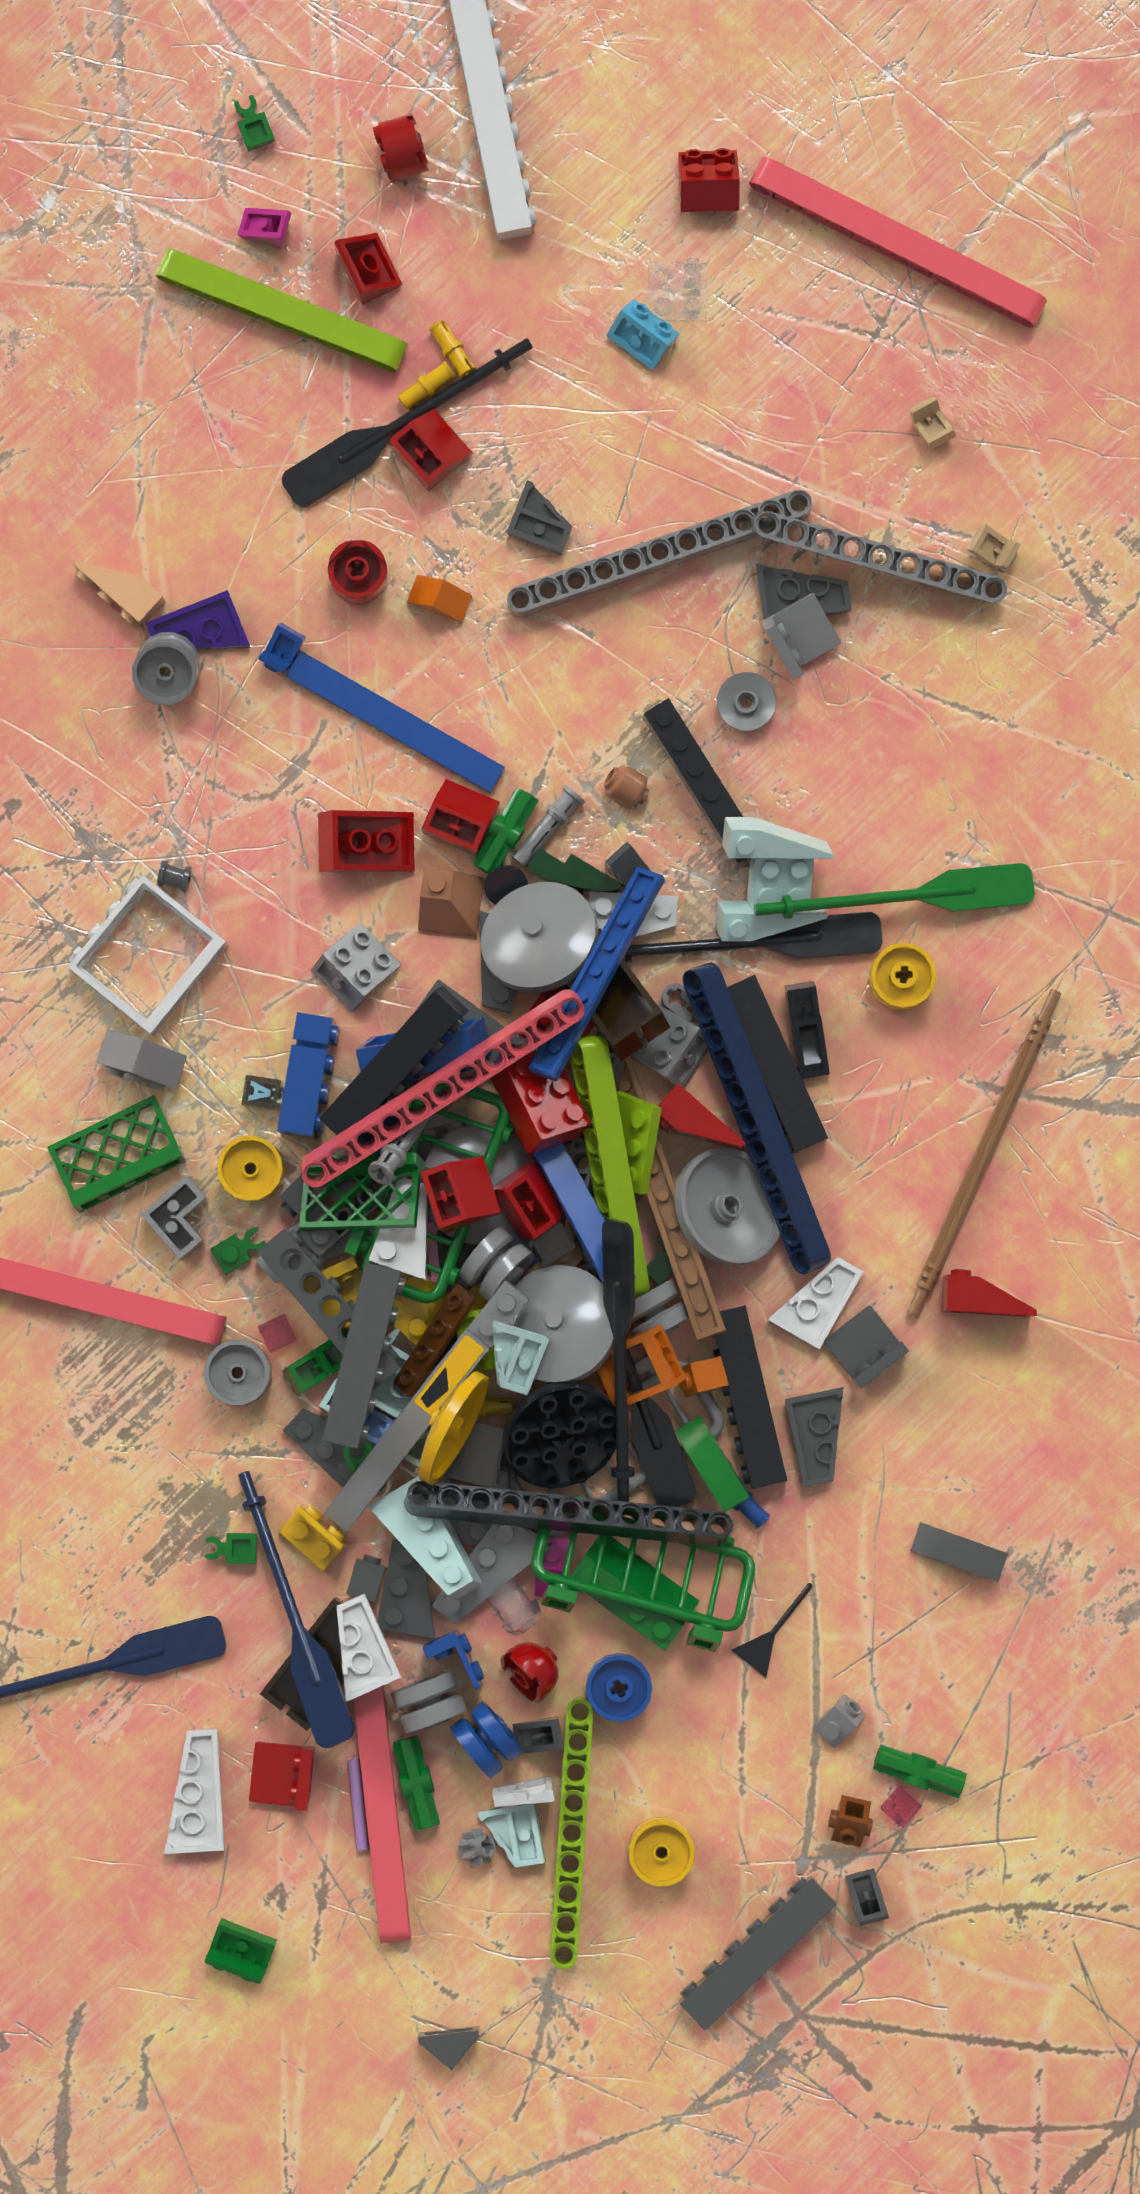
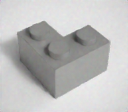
M108 1029L96 1063L106 1066V1073L123 1078L124 1075V1078L138 1083L145 1079L147 1080L145 1086L163 1091L164 1086L176 1090L187 1056L148 1040Z
M186 1175L141 1215L174 1254L183 1261L205 1242L188 1222L187 1218L209 1199L192 1179Z

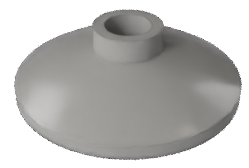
M742 672L729 677L720 687L717 696V708L721 718L730 727L740 731H753L763 727L773 716L776 707V696L771 684L762 676L751 672ZM749 699L752 703L751 707L743 708L740 704L741 700Z

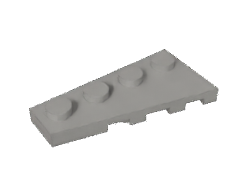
M492 1524L468 1555L483 1585L459 1599L448 1596L442 1590L431 1606L456 1624L532 1563L537 1534L525 1527ZM547 1543L546 1551L551 1547L549 1543Z

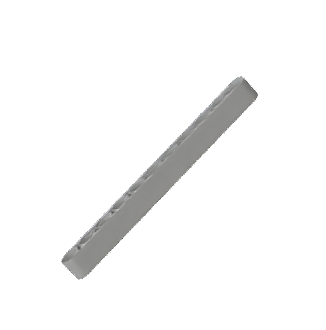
M794 490L516 586L508 593V610L515 617H526L757 537L752 527L747 531H740L736 528L735 522L739 519H746L752 524L754 516L767 509H773L778 514L803 521L810 515L812 498L804 490ZM798 499L802 500L807 508L802 512L794 511L790 505L791 502ZM762 517L759 521V529L763 533H769L773 529V521H767ZM717 528L722 531L723 537L720 540L714 541L707 536V532L710 529ZM684 538H691L696 546L691 550H684L680 547L679 542ZM658 547L664 548L668 555L663 560H657L651 554L653 549ZM628 557H634L639 560L640 565L638 568L630 570L624 566L623 562ZM600 567H608L612 571V575L608 579H600L597 577L596 571ZM578 576L584 580V585L579 589H573L568 585V580ZM545 586H552L557 592L554 597L547 599L541 596L540 590ZM522 595L529 602L524 608H516L512 604V600L516 596Z

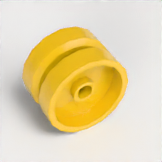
M904 942L892 944L880 952L871 965L868 980L870 991L877 1002L887 1009L906 1011L916 1008L927 999L934 989L937 975L935 963L928 952L918 945ZM904 973L907 976V980L905 983H900V978L896 979V975Z
M254 1135L241 1136L229 1142L220 1153L217 1163L218 1178L224 1189L236 1199L249 1203L262 1202L272 1197L282 1186L285 1176L284 1159L279 1150L266 1139ZM254 1163L256 1165L255 1173L247 1174L248 1172L245 1170L246 1165H253Z
M666 1816L651 1817L641 1822L632 1832L628 1844L629 1862L635 1874L645 1883L656 1887L671 1886L682 1881L691 1871L695 1859L694 1843L687 1828L678 1820ZM659 1847L667 1849V1854L664 1853L663 1858L657 1856L656 1850Z

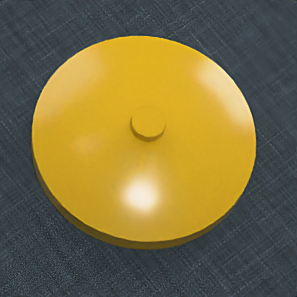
M478 1371L473 1372L455 1389L441 1410L436 1409L429 1421V1425L432 1427L422 1451L418 1474L419 1479L434 1485L444 1476L459 1455L484 1406L490 1386V1378Z

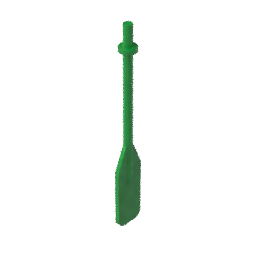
M1023 863L948 870L915 889L792 900L790 895H783L781 902L754 904L755 916L782 914L784 919H791L793 912L914 900L956 912L1025 905L1033 900L1035 890L1030 867Z

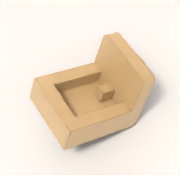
M935 396L919 402L910 409L913 427L929 450L956 437L953 427L941 412Z
M981 524L967 550L992 568L1007 569L1016 560L1020 543L1016 540H1008L988 525Z

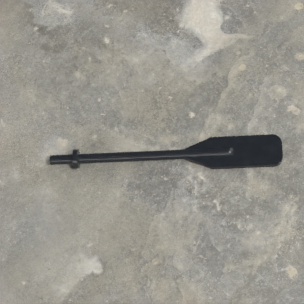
M526 338L503 353L498 348L494 351L496 355L494 359L388 425L352 430L345 433L286 470L282 476L283 486L296 505L300 507L309 506L370 468L389 442V439L410 421L438 408L503 367L505 371L510 370L511 366L509 363L532 349V344Z
M873 912L828 915L827 919L754 941H721L720 938L630 945L624 958L626 963H632V957L755 947H763L796 959L871 954L877 952L882 946L881 921Z
M608 1219L602 1225L603 1301L614 1337L617 1466L611 1468V1476L617 1478V1501L629 1502V1478L635 1476V1468L629 1466L626 1339L635 1312L634 1233L632 1227L627 1222Z
M575 1235L585 1262L580 1265V1268L585 1271L588 1270L590 1274L602 1283L579 1238ZM628 1348L626 1349L627 1380L633 1394L643 1390V1386ZM651 1397L633 1403L630 1433L656 1504L678 1507L691 1502L696 1495V1489L670 1417Z

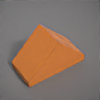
M417 575L407 603L462 623L472 595L444 579Z

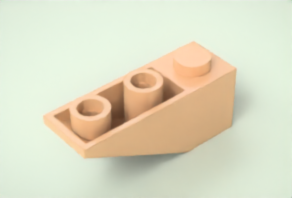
M80 561L73 563L78 571L75 574L76 577L88 587L91 583L100 590L97 595L109 606L115 603L122 610L119 615L130 625L136 622L143 627L166 602L163 596L140 576Z

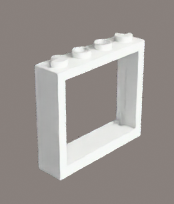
M142 875L139 880L135 878L131 884L127 885L125 888L127 894L121 902L116 900L106 912L108 918L102 925L97 923L87 935L90 940L83 948L79 946L73 951L74 954L69 959L71 963L68 965V968L154 1036L228 944ZM146 891L210 941L148 1019L144 1018L83 969Z

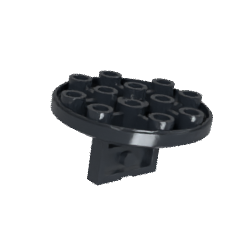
M580 1381L551 1383L527 1395L513 1409L503 1430V1451L510 1467L524 1481L548 1489L586 1482L588 1478L606 1465L616 1450L615 1406L609 1396L596 1386Z

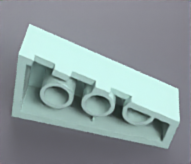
M419 1476L369 1505L368 1507L448 1596L459 1599L483 1585L450 1520L417 1517L406 1511L404 1500L408 1488L416 1481H423L419 1479ZM420 1494L412 1496L413 1500L418 1503L426 1502L425 1497Z

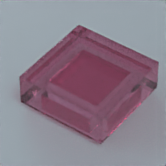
M285 1314L257 1326L270 1353L298 1341Z
M898 1785L879 1808L903 1829L922 1805Z

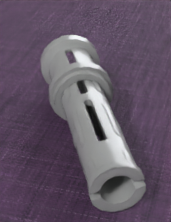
M564 785L562 794L552 805L549 804L546 807L547 814L511 855L525 868L539 848L541 849L558 827L560 825L564 826L569 822L568 817L578 805L585 803L568 786Z
M431 1116L394 1139L391 1144L383 1146L380 1152L381 1156L368 1167V1173L376 1182L383 1185L392 1182L394 1172L405 1164L406 1153L427 1124L431 1122Z

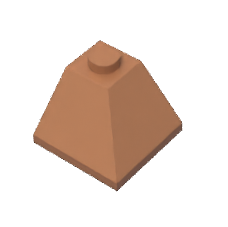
M424 867L418 930L477 937L484 878L452 870Z

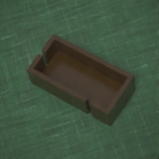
M601 928L598 929L599 935L602 932ZM622 959L591 1017V1021L605 1037L620 1061H623L642 1048V1040L646 1039L649 1043L671 1028L661 1009L624 959ZM577 977L565 984L569 990Z
M334 1597L309 1629V1632L330 1654L342 1687L344 1676L337 1606L344 1602L338 1597ZM290 1654L261 1691L260 1695L279 1710H282L288 1704L291 1708L286 1715L308 1731L310 1724L291 1673Z

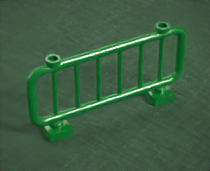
M407 1083L408 1086L405 1088V1091L414 1085ZM440 1083L435 1087L434 1092L439 1094L440 1091L449 1089V1085ZM475 1087L464 1095L497 1107L499 1117L495 1128L443 1109L436 1112V1114L492 1133L483 1156L490 1175L501 1143L509 1144L514 1129L508 1127L510 1116L500 1096L485 1089ZM416 1099L408 1107L415 1110L416 1108H421L424 1102ZM424 1130L407 1152L416 1153L420 1141L423 1140L470 1158L482 1156L424 1135ZM392 1188L389 1190L383 1205L386 1209L393 1193ZM471 1225L457 1229L453 1240L427 1232V1238L450 1246L442 1269L426 1263V1270L440 1274L436 1286L433 1290L426 1292L404 1284L401 1296L428 1304L439 1300L446 1292L449 1284L452 1286L457 1284L461 1269L455 1266ZM352 1229L345 1247V1253L359 1259L362 1253H365L362 1263L363 1271L365 1263L374 1264L369 1261L379 1229H374L372 1237L369 1236L371 1232L369 1229Z
M562 1510V1512L575 1515L571 1510ZM592 1513L595 1520L605 1521V1517L601 1513ZM622 1516L626 1524H635L633 1518ZM538 1529L531 1567L534 1575L540 1581L549 1584L543 1594L541 1602L543 1606L570 1613L576 1603L579 1592L694 1624L688 1633L686 1645L715 1652L722 1642V1631L730 1632L738 1629L746 1618L755 1576V1562L746 1550L734 1546L735 1539L730 1536L723 1545L717 1547L683 1544L691 1548L678 1607L655 1601L667 1542L661 1541L650 1596L647 1599L626 1593L637 1539H631L621 1588L618 1591L597 1585L608 1536H601L591 1583L568 1577L578 1533H571L562 1575L547 1571L543 1565L551 1530ZM696 1549L719 1554L707 1615L684 1609ZM725 1556L739 1560L744 1566L735 1613L729 1620L713 1617Z

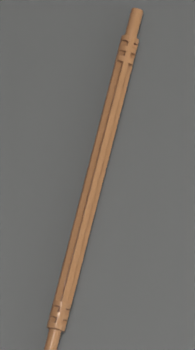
M1050 989L1040 1014H1036L916 1283L918 1288L906 1313L912 1317L918 1318L928 1293L932 1292L1051 1026L1052 1021L1050 1018L1062 994L1057 990Z

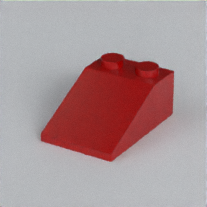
M330 810L318 813L319 872L415 871L414 812Z
M678 1083L658 1105L662 1108L659 1127L666 1133L672 1130L678 1135L738 1150L746 1143Z
M953 1269L951 1274L943 1276L941 1312L1017 1317L1037 1316L1036 1309L981 1277L971 1276V1270Z

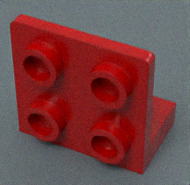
M257 1741L254 1748L249 1801L294 1806V1810L307 1811L309 1808L315 1747Z

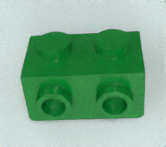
M221 1918L204 1962L217 1970L227 1971L241 1977L245 1981L260 1984L277 1939Z

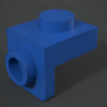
M279 623L266 649L260 654L258 659L264 662V666L267 669L276 673H284L295 661L306 636L283 623Z

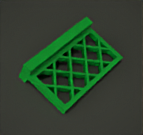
M155 1095L47 1147L67 1189L72 1205L79 1213L186 1162ZM152 1105L156 1112L153 1124L149 1125L137 1121L141 1110ZM134 1114L133 1119L128 1118V1116ZM120 1120L131 1123L125 1138L111 1134L114 1124ZM159 1120L163 1129L157 1127ZM136 1125L150 1129L145 1145L130 1140ZM155 1131L167 1135L170 1145L160 1150L150 1147ZM93 1133L104 1136L99 1151L84 1147L87 1137ZM109 1138L123 1142L118 1158L104 1153ZM128 1144L143 1149L139 1160L133 1163L123 1160ZM67 1146L77 1149L72 1164L61 1161L56 1151ZM82 1151L97 1155L91 1171L77 1166ZM102 1157L116 1162L113 1172L106 1176L96 1173ZM121 1164L126 1165L125 1167L119 1169ZM64 1167L70 1168L68 1175ZM74 1171L88 1174L89 1177L86 1185L74 1191L71 1184ZM94 1177L100 1178L93 1182Z
M406 1153V1162L394 1172L392 1182L384 1185L374 1195L365 1187L373 1180L368 1173V1167L372 1162L377 1161L381 1154H371L334 1178V1181H329V1185L317 1196L311 1192L312 1187L303 1181L299 1228L302 1231L416 1228L421 1183L420 1172L425 1170L426 1163L417 1153ZM332 1155V1156H333L334 1158H336V1159H342V1158H344L346 1155ZM318 1165L310 1166L307 1173L317 1175L322 1171V1167ZM403 1177H412V1186L401 1194L394 1185ZM353 1178L358 1184L344 1196L337 1187L345 1179ZM392 1188L399 1198L386 1209L378 1200ZM363 1189L371 1198L357 1210L350 1200ZM335 1190L342 1199L328 1210L321 1201ZM405 1202L410 1207L409 1219H395L392 1213ZM377 1203L384 1212L375 1220H367L363 1214ZM319 1204L326 1211V1214L318 1221L308 1222L309 1213ZM348 1204L355 1213L346 1221H338L334 1215Z

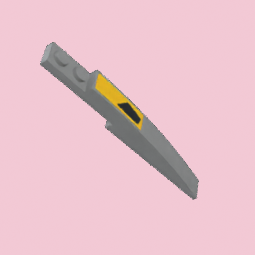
M507 1280L503 1282L323 1513L345 1532H348L429 1429V1421L435 1410H441L455 1389L470 1376L494 1345L493 1321L510 1325L529 1301L527 1296Z

